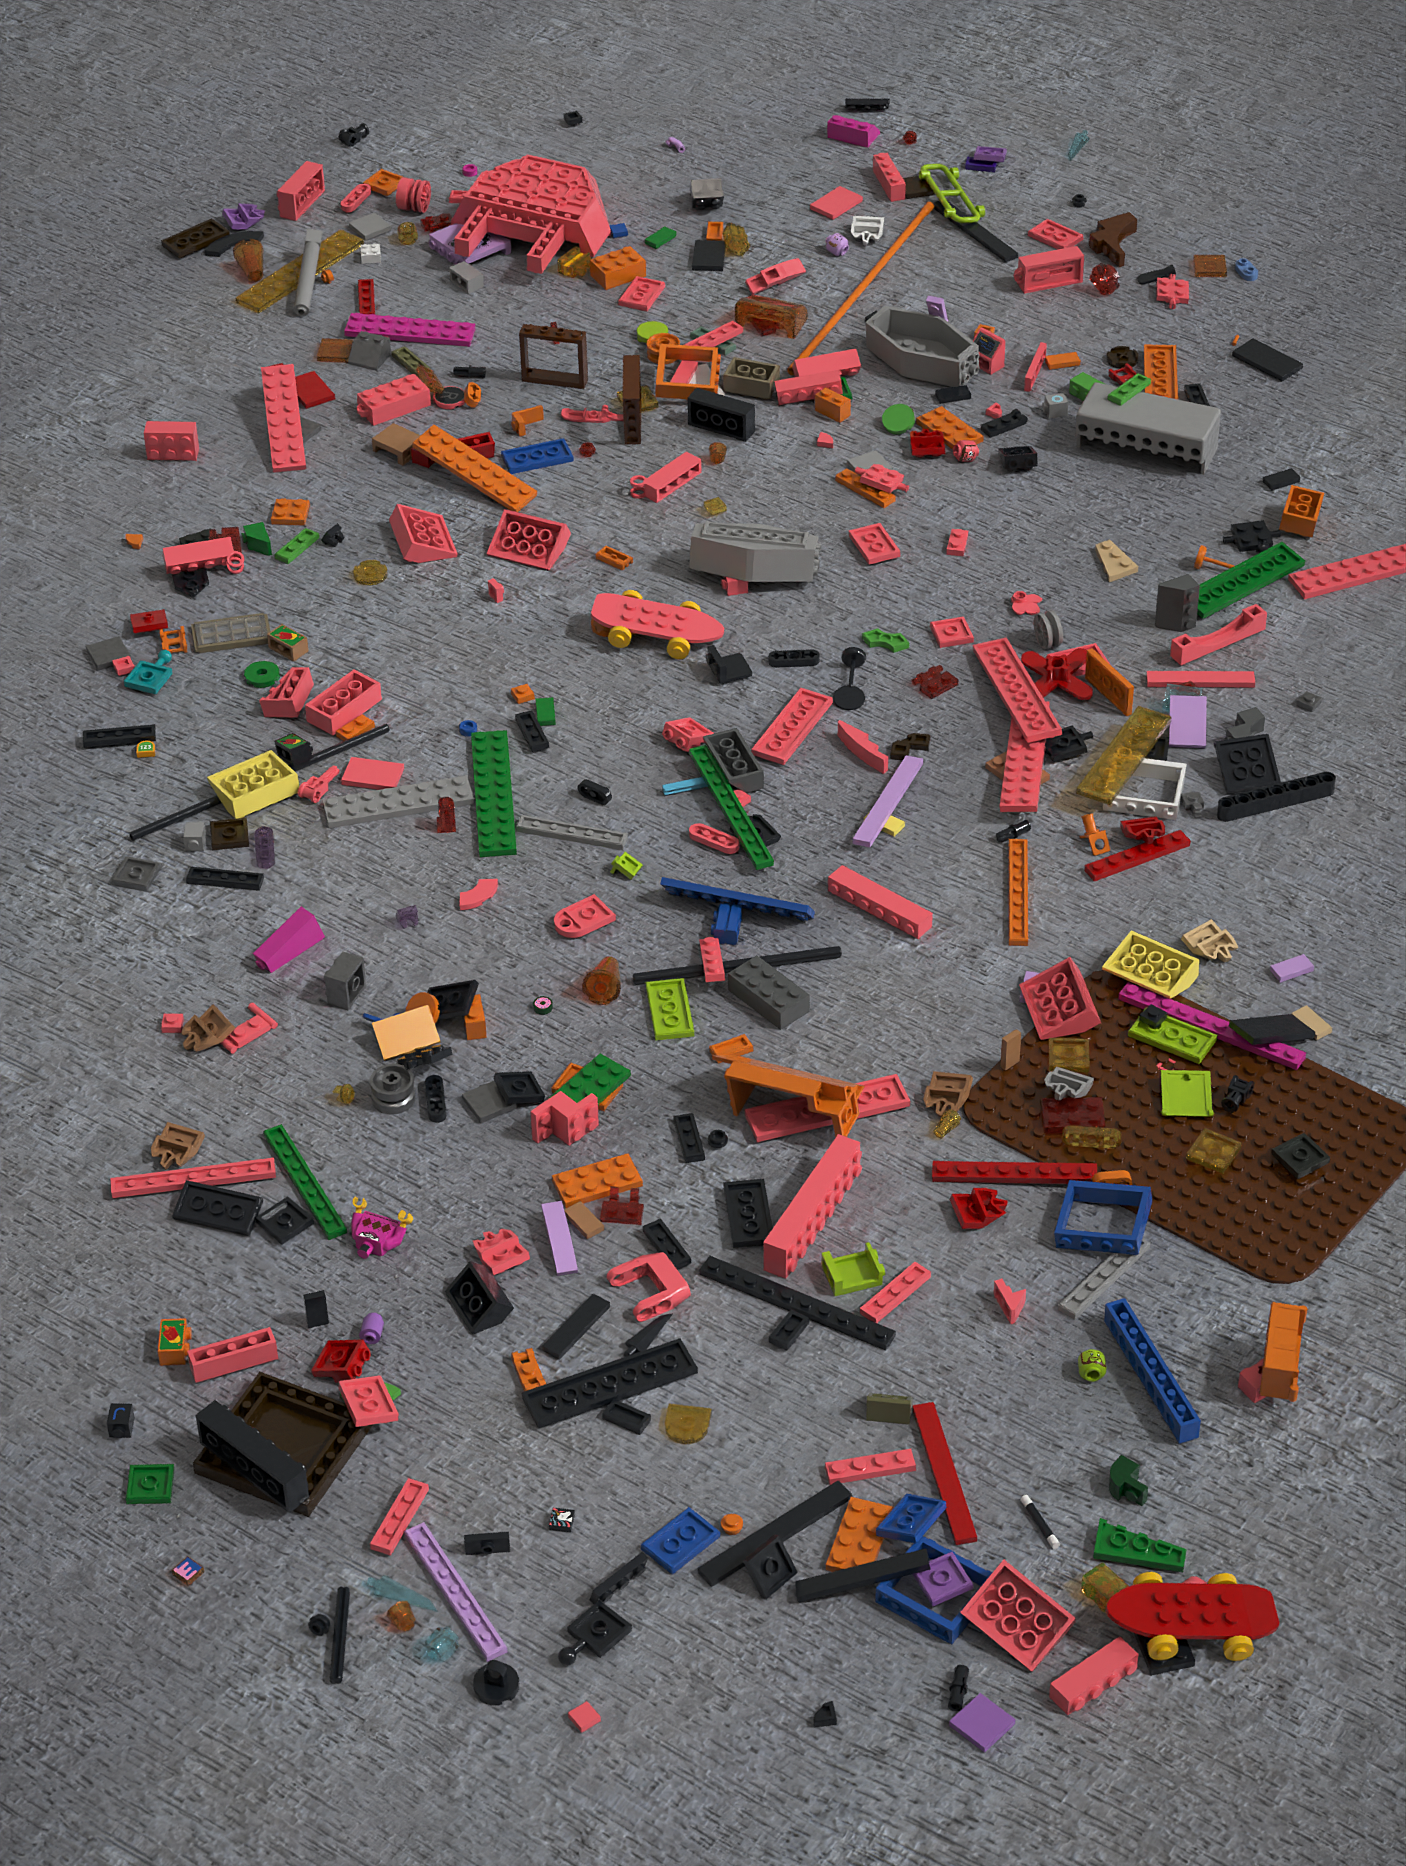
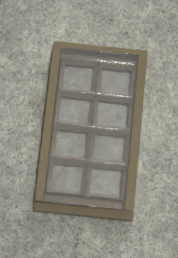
M264 613L200 621L191 624L195 652L199 653L268 644L267 634L271 632L268 616Z

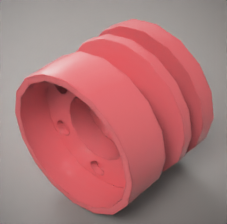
M402 177L396 191L397 208L407 211L412 208L414 212L425 213L431 198L430 182L419 179L415 182L412 178Z

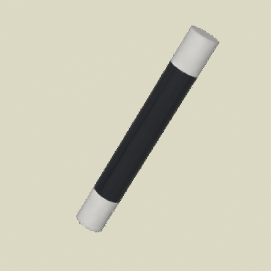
M1022 1496L1021 1502L1051 1547L1057 1549L1060 1546L1059 1541L1029 1496Z

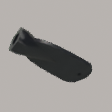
M1169 265L1164 269L1141 274L1138 277V282L1143 285L1157 281V278L1169 277L1170 274H1172V277L1173 274L1176 276L1175 267Z

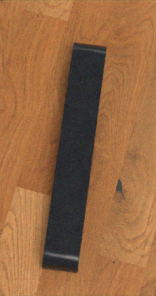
M1322 772L1222 797L1218 801L1217 818L1220 821L1229 822L1331 796L1334 794L1336 776L1331 772Z

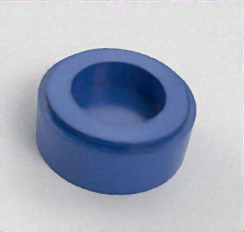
M471 720L461 722L459 724L460 734L466 737L471 736V733L477 732V724Z

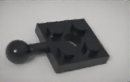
M599 1600L567 1627L568 1633L578 1642L572 1647L562 1648L559 1651L558 1659L563 1665H572L576 1661V1654L585 1647L601 1658L632 1631V1625ZM603 1626L606 1628L604 1631L601 1632L594 1630V1628Z

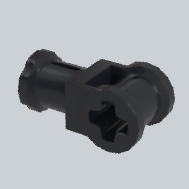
M362 123L357 128L342 129L339 132L338 138L341 142H346L352 147L361 141L362 136L369 134V128L365 123Z
M1234 1075L1228 1087L1227 1097L1222 1099L1221 1106L1228 1112H1236L1239 1108V1103L1244 1104L1246 1099L1251 1096L1254 1089V1081L1248 1082Z

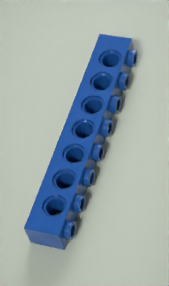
M1123 1298L1106 1303L1104 1322L1178 1443L1199 1438L1201 1420L1126 1299Z

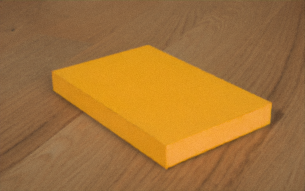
M428 1005L372 1023L384 1061L404 1055L406 1052L415 1051L414 1049L418 1047H429L441 1043Z

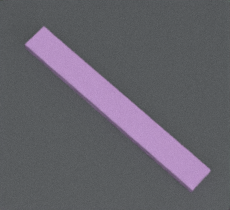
M905 756L853 837V844L865 847L872 846L922 767L923 758Z
M423 1522L405 1530L404 1535L486 1661L488 1662L507 1653V1646L426 1524Z

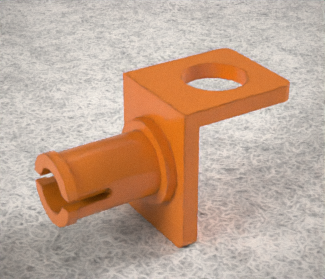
M1093 813L1081 816L1086 832L1079 837L1089 839L1092 854L1095 856L1110 851L1106 832L1096 828ZM1098 839L1104 842V847L1101 850L1095 847V842Z

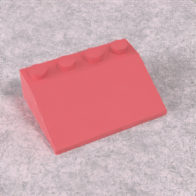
M400 504L396 505L389 518V522L402 556L406 561L422 563L457 557V551L442 515Z
M504 509L487 555L550 570L565 549L571 532L564 523Z
M1071 957L1019 984L1041 1040L1083 1033L1101 1023L1082 974Z
M1004 1559L960 1612L1031 1672L1036 1669L1076 1622V1618Z

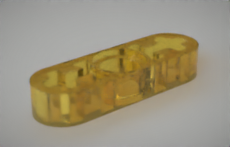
M1066 1126L1062 1130V1142L1069 1146L1114 1149L1121 1145V1132L1112 1128ZM1088 1135H1094V1136H1096L1097 1138H1095V1139H1089V1138H1087V1136H1088Z

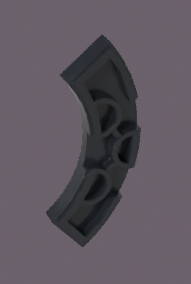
M243 231L223 236L212 242L205 249V255L220 257L235 244H260L264 237V231Z

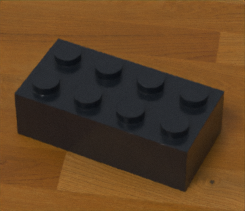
M696 388L688 396V425L747 442L755 433V404Z

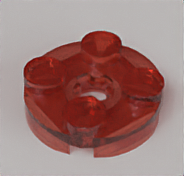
M1100 263L1092 269L1089 279L1102 295L1111 294L1120 286L1117 280L1119 275L1110 264Z

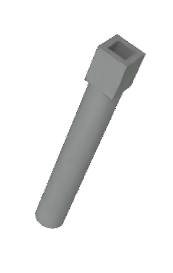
M307 228L294 304V312L299 316L308 315L322 241L323 231Z

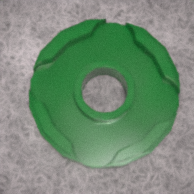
M258 661L247 666L244 670V677L247 684H252L256 688H266L275 684L276 680H279L280 671L278 666L272 662Z

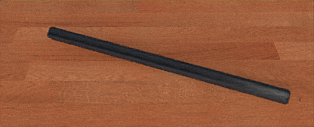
M840 946L759 957L771 966L838 958L842 956ZM752 958L722 961L724 973L731 972ZM703 964L634 973L633 983L638 985L651 981L705 976Z

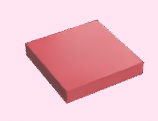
M964 617L930 622V628L940 648L974 642V637Z

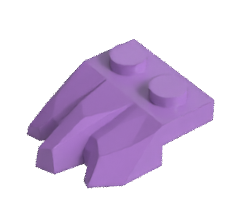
M238 204L237 209H223L222 215L227 223L234 230L248 229L263 219L265 210H259L257 205Z

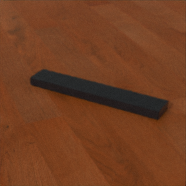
M927 1549L795 1581L798 1602L931 1570Z

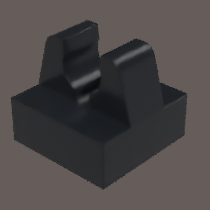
M337 523L326 531L321 541L325 545L329 543L336 547L339 543L336 539L342 542L345 538L341 532L342 527Z

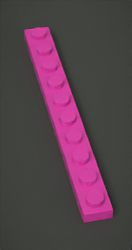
M1129 982L1119 993V1000L1141 1009H1145L1152 1004L1167 1012V1016L1216 1034L1219 1040L1297 1070L1306 1058V1052L1281 1042L1252 1045L1229 1027L1230 1022Z

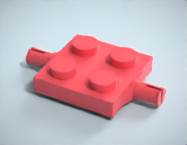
M1170 274L1169 279L1157 278L1156 300L1168 302L1170 309H1172V306L1175 309L1177 303L1188 304L1189 281L1175 280L1176 276L1174 274L1173 277Z
M873 464L866 470L858 466L855 469V473L862 475L860 482L888 493L896 489L907 492L909 489V485L901 483L904 479L903 474L896 470L884 468L880 464Z

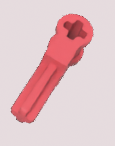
M333 765L319 778L312 776L300 785L298 796L300 798H308L313 803H317L328 791V783L339 774L340 770L336 765Z

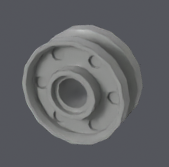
M1049 610L1045 614L1042 612L1035 614L1033 620L1034 632L1041 648L1045 650L1051 648L1052 645L1054 647L1062 645L1063 630L1056 612Z

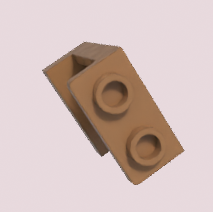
M393 423L372 438L373 451L387 450L397 455L398 464L403 466L412 460L411 448L413 442L421 435Z

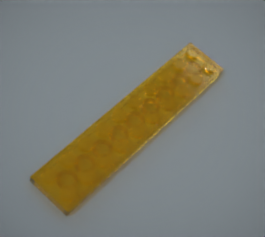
M340 229L321 242L315 276L360 248V245H364V239ZM303 254L235 298L236 303L260 313L296 290Z

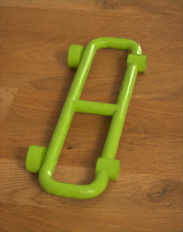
M925 164L921 166L919 179L927 181L944 206L945 218H952L958 223H975L985 216V207L983 205L974 207L957 182L959 178V169L957 167L950 168L949 170L947 166L942 164ZM929 170L943 171L955 190H940L931 178ZM944 196H960L974 217L957 216L955 208L950 206Z

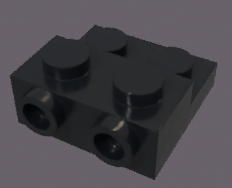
M1032 446L998 448V455L1002 459V466L1007 471H1015L1017 468L1030 470L1038 466L1037 452Z

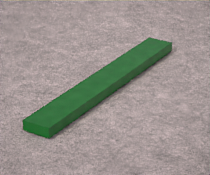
M280 1124L264 1130L265 1139L327 1239L331 1240L346 1234L347 1228L283 1125Z

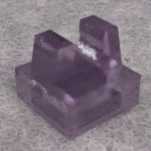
M416 905L397 910L396 919L403 929L408 926L407 920H411L414 926L418 925Z

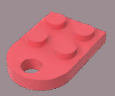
M593 894L557 912L554 917V927L557 933L564 937L577 938L616 921V915Z

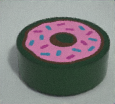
M546 996L537 997L533 1001V1009L537 1014H548L553 1009V1002Z

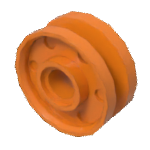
M658 333L649 337L647 340L648 359L658 364L660 344L680 345L679 338L669 333ZM666 359L665 364H670L677 360Z

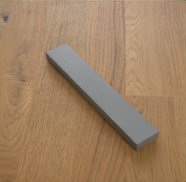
M521 815L516 825V832L623 850L628 840V833Z
M1142 1239L1138 1255L1112 1253L1058 1305V1310L1074 1320L1077 1319L1150 1248L1151 1243Z

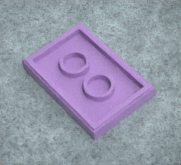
M1170 695L1169 747L1206 748L1207 696Z

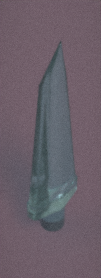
M1087 130L1075 134L1068 153L1070 161L1089 142L1090 138L1087 137Z
M383 1575L380 1580L369 1577L367 1581L368 1586L376 1588L375 1596L437 1611L430 1599L392 1580L389 1576Z

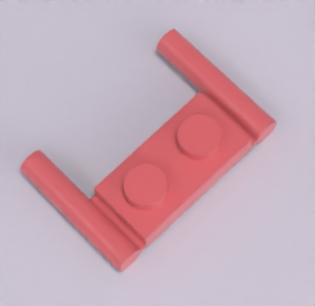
M250 1003L248 1009L256 1016L237 1026L220 1043L232 1054L238 1048L243 1047L270 1029H275L278 1026L275 1020L254 1003Z

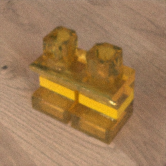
M575 246L557 259L558 273L571 278L577 275L584 276L587 272L586 268L590 269V259H592L590 258V252L583 254L580 252V248Z

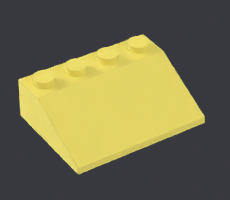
M272 750L207 777L208 782L220 801L235 819L243 818L245 815L259 811L287 797H292L298 793L300 787L297 773Z
M1130 931L1104 963L1102 970L1171 999L1188 989L1199 976V959L1134 931Z

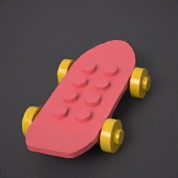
M634 590L624 591L622 595L611 593L598 594L591 611V618L605 627L611 628L608 641L614 647H627L631 641V633L669 640L667 653L675 659H684L688 656L690 651L689 643L710 642L720 639L724 635L723 625L708 614L701 612L699 605L696 603L685 601L680 606L643 600L641 594Z

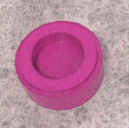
M473 164L463 166V175L466 177L477 175V166Z

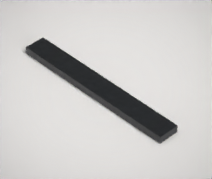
M948 201L950 206L955 208L957 216L969 217ZM933 202L934 209L944 216L945 208L941 202ZM947 218L1004 262L1018 258V252L977 222L958 223L952 218Z
M836 1481L698 1567V1574L713 1587L745 1566L743 1560L774 1534L780 1535L782 1542L786 1541L848 1502L850 1497H852V1493L842 1483Z

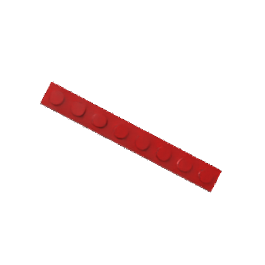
M933 1161L932 1182L1068 1184L1069 1180L1092 1182V1177L1097 1173V1163Z

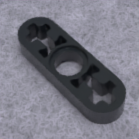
M813 649L772 651L768 655L769 665L775 668L816 666L820 662V653Z
M430 1075L425 1079L428 1117L430 1121L440 1123L446 1119L443 1079L439 1075ZM432 1084H436L437 1089H433ZM432 1097H440V1098H441L440 1100H437V1101L431 1100ZM439 1108V1113L436 1114L435 1109Z

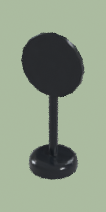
M849 647L841 655L842 662L850 667L849 684L838 688L833 695V700L836 706L841 709L855 710L864 704L865 694L860 688L853 686L854 670L865 663L866 653L860 648Z

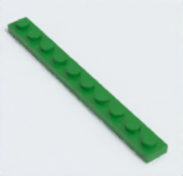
M707 745L689 749L691 759L755 869L760 870L774 866V859Z

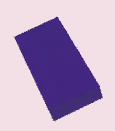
M967 157L965 163V170L995 173L997 161L974 160V157Z

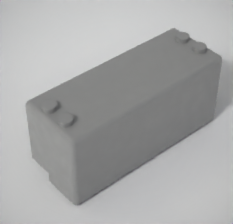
M1097 382L1092 385L1076 414V447L1080 448L1086 436L1089 440L1094 438L1103 439V442L1106 444L1112 441L1119 443L1121 447L1131 445L1135 446V449L1138 451L1144 448L1151 450L1153 454L1158 452L1167 453L1170 458L1177 455L1183 457L1185 461H1189L1190 458L1200 460L1199 464H1202L1201 474H1205L1218 448L1221 415L1219 408L1139 392L1120 406L1108 400V394L1118 387ZM1095 428H1101L1104 431V433L1098 434L1095 431ZM1117 431L1120 437H1113L1111 432ZM1131 434L1135 436L1136 440L1130 441L1127 438V435ZM1149 438L1152 444L1144 443L1143 439ZM1161 441L1166 442L1167 445H1168V447H1167V448L1161 447L1160 444H1159V442H1161ZM1175 446H1183L1184 451H1178ZM1192 449H1198L1200 451V454H1193Z

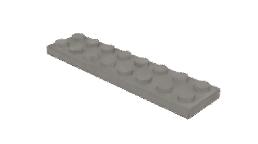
M466 775L322 799L328 827L334 828L436 811L438 806L439 810L472 805L474 804V797Z

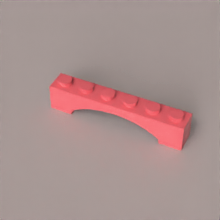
M1254 604L1242 609V613L1237 618L1211 634L1200 637H1189L1187 634L1176 637L1171 641L1170 656L1180 665H1183L1263 631L1266 628L1267 612L1259 605Z

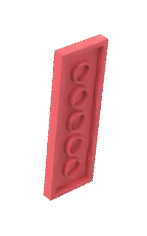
M800 688L752 748L753 755L785 765L832 705L833 698Z

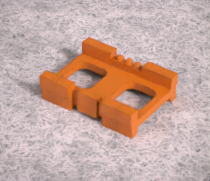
M180 626L179 630L163 632V629L159 630L162 650H168L170 653L181 651L187 653L184 626ZM177 633L179 636L177 638H167L169 634ZM179 644L180 648L169 649V645Z

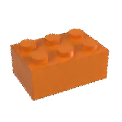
M631 246L624 247L623 249L590 259V276L605 290L631 282L636 276L646 277V260Z
M1291 485L1279 530L1312 538L1324 493Z

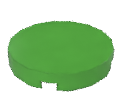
M894 404L884 411L882 423L889 433L903 434L913 427L915 415L909 406Z

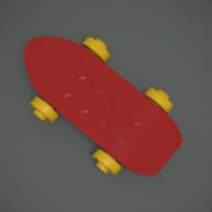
M1145 1572L1135 1577L1132 1586L1126 1587L1114 1594L1106 1605L1107 1616L1113 1622L1128 1631L1152 1638L1147 1643L1149 1656L1155 1660H1166L1175 1656L1178 1652L1176 1639H1227L1223 1644L1224 1656L1231 1661H1241L1253 1654L1252 1640L1266 1637L1274 1633L1279 1627V1619L1272 1593L1259 1586L1237 1584L1235 1576L1229 1573L1214 1575L1206 1584L1163 1583L1160 1574Z

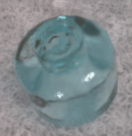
M447 1626L445 1628H436L425 1640V1645L428 1648L426 1651L427 1655L434 1661L437 1659L447 1661L459 1648V1637Z

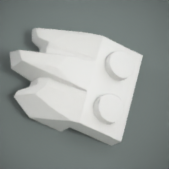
M853 216L852 235L856 239L862 238L864 246H867L870 239L879 241L883 234L884 217Z

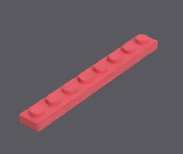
M274 1158L114 1177L110 1178L112 1198L182 1190L186 1180L214 1186L276 1178Z

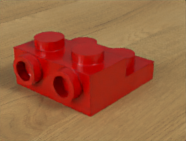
M328 1340L311 1372L314 1377H332L335 1383L355 1379L361 1376L364 1362L369 1361L371 1356L370 1350L364 1340Z

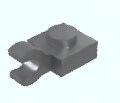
M1200 792L1181 794V801L1185 810H1191L1194 818L1202 817L1200 810L1204 809V801Z

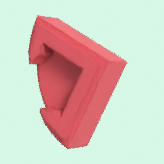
M994 403L986 409V415L994 419L1002 417L1001 406L998 403Z
M820 432L817 446L833 448V438L826 433Z

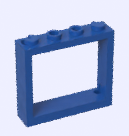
M1069 1180L1054 1232L1056 1248L1138 1255L1152 1205L1151 1187ZM1073 1201L1139 1206L1132 1235L1066 1230Z
M924 1536L906 1552L909 1553L926 1548L928 1556L932 1560L953 1552L969 1579L980 1587L992 1574L991 1571L975 1565L971 1560L964 1559L954 1551L946 1549L934 1540ZM902 1577L883 1581L876 1587V1603L951 1645L971 1622L960 1612L950 1621L894 1590L893 1587Z

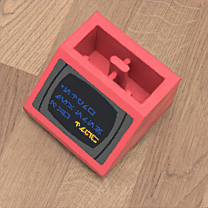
M981 327L973 342L979 346L980 369L992 375L1004 367L1005 340Z

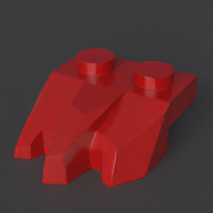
M922 429L921 432L911 431L910 447L912 456L924 457L925 455H932L938 457L941 454H945L943 432L939 430L930 432L929 429Z
M1157 816L1120 821V828L1127 838L1142 839L1147 844L1153 843L1154 836L1160 837L1165 835V825L1162 820H1158Z
M973 1188L971 1194H952L950 1197V1202L962 1229H982L1006 1214L1004 1210L1008 1200L996 1198L997 1190L989 1188Z

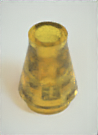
M952 1109L944 1111L936 1128L933 1130L935 1136L942 1139L946 1134L959 1126L960 1115Z

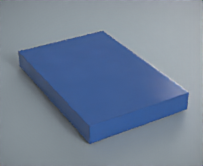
M906 1494L876 1528V1536L917 1543L947 1508L946 1501Z
M688 1507L642 1543L641 1550L673 1575L720 1537V1531Z

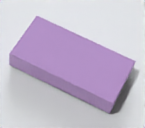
M1303 954L1271 965L1270 971L1279 982H1283L1314 971V965Z

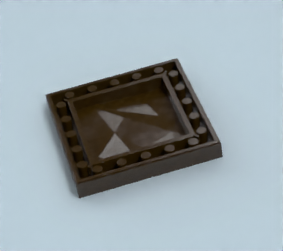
M263 1372L257 1374L231 1410L234 1415L242 1417L251 1428H256L264 1438L272 1440L281 1451H286L294 1461L304 1465L307 1471L309 1498L296 1507L293 1512L309 1517L373 1426L372 1424L356 1427L345 1403ZM204 1447L194 1460V1474L280 1506Z

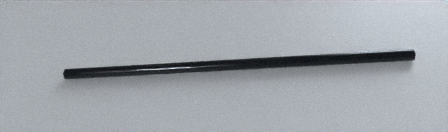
M383 724L312 755L313 759L297 766H292L291 764L288 766L296 772L390 732L389 726ZM216 795L131 831L129 836L134 841L222 802Z

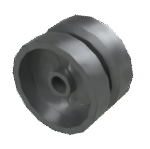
M386 1064L373 1071L370 1076L372 1104L375 1109L385 1114H400L413 1106L415 1102V1088L411 1070H406L404 1065Z

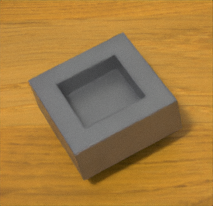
M1306 691L1297 700L1296 706L1313 712L1321 704L1322 697Z

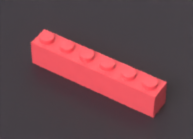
M841 865L828 876L829 892L907 934L919 939L932 928V912L855 871Z

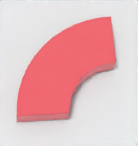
M479 879L478 884L473 889L461 892L460 910L476 908L482 905V902L488 898L491 899L497 891L498 879Z

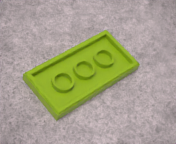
M684 978L645 982L655 1041L694 1037V1027Z
M1139 1016L1128 1031L1129 1037L1198 1064L1201 1063L1217 1041L1216 1034L1167 1016V1019L1156 1029L1140 1021Z

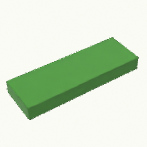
M1137 373L1108 394V400L1121 406L1149 386L1151 379Z
M305 528L274 554L275 559L287 564L291 563L319 539V533Z

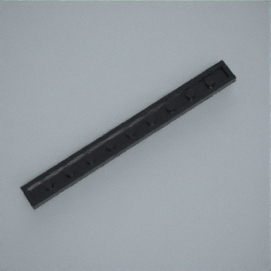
M709 1256L699 1269L700 1275L787 1311L794 1310L809 1317V1320L885 1351L896 1337L895 1330L713 1256Z

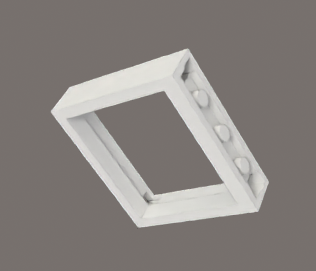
M1113 754L1104 793L1103 810L1177 820L1186 775V764ZM1125 774L1177 781L1174 803L1112 795L1116 775Z

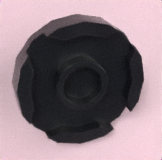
M488 1661L474 1675V1692L478 1695V1699L488 1705H502V1702L509 1698L511 1701L519 1691L520 1683L517 1671L512 1666L500 1661Z

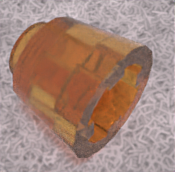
M720 442L712 443L709 446L710 460L714 464L722 463L726 456L727 447Z
M408 1601L398 1602L387 1611V1617L398 1630L408 1631L414 1626L415 1616Z

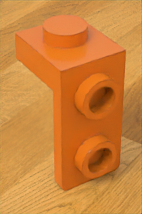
M542 405L513 412L511 422L513 431H516L519 436L526 435L525 425L542 421L544 419Z

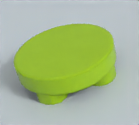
M657 321L644 322L637 327V341L647 343L649 337L654 334L668 333V327L664 323Z

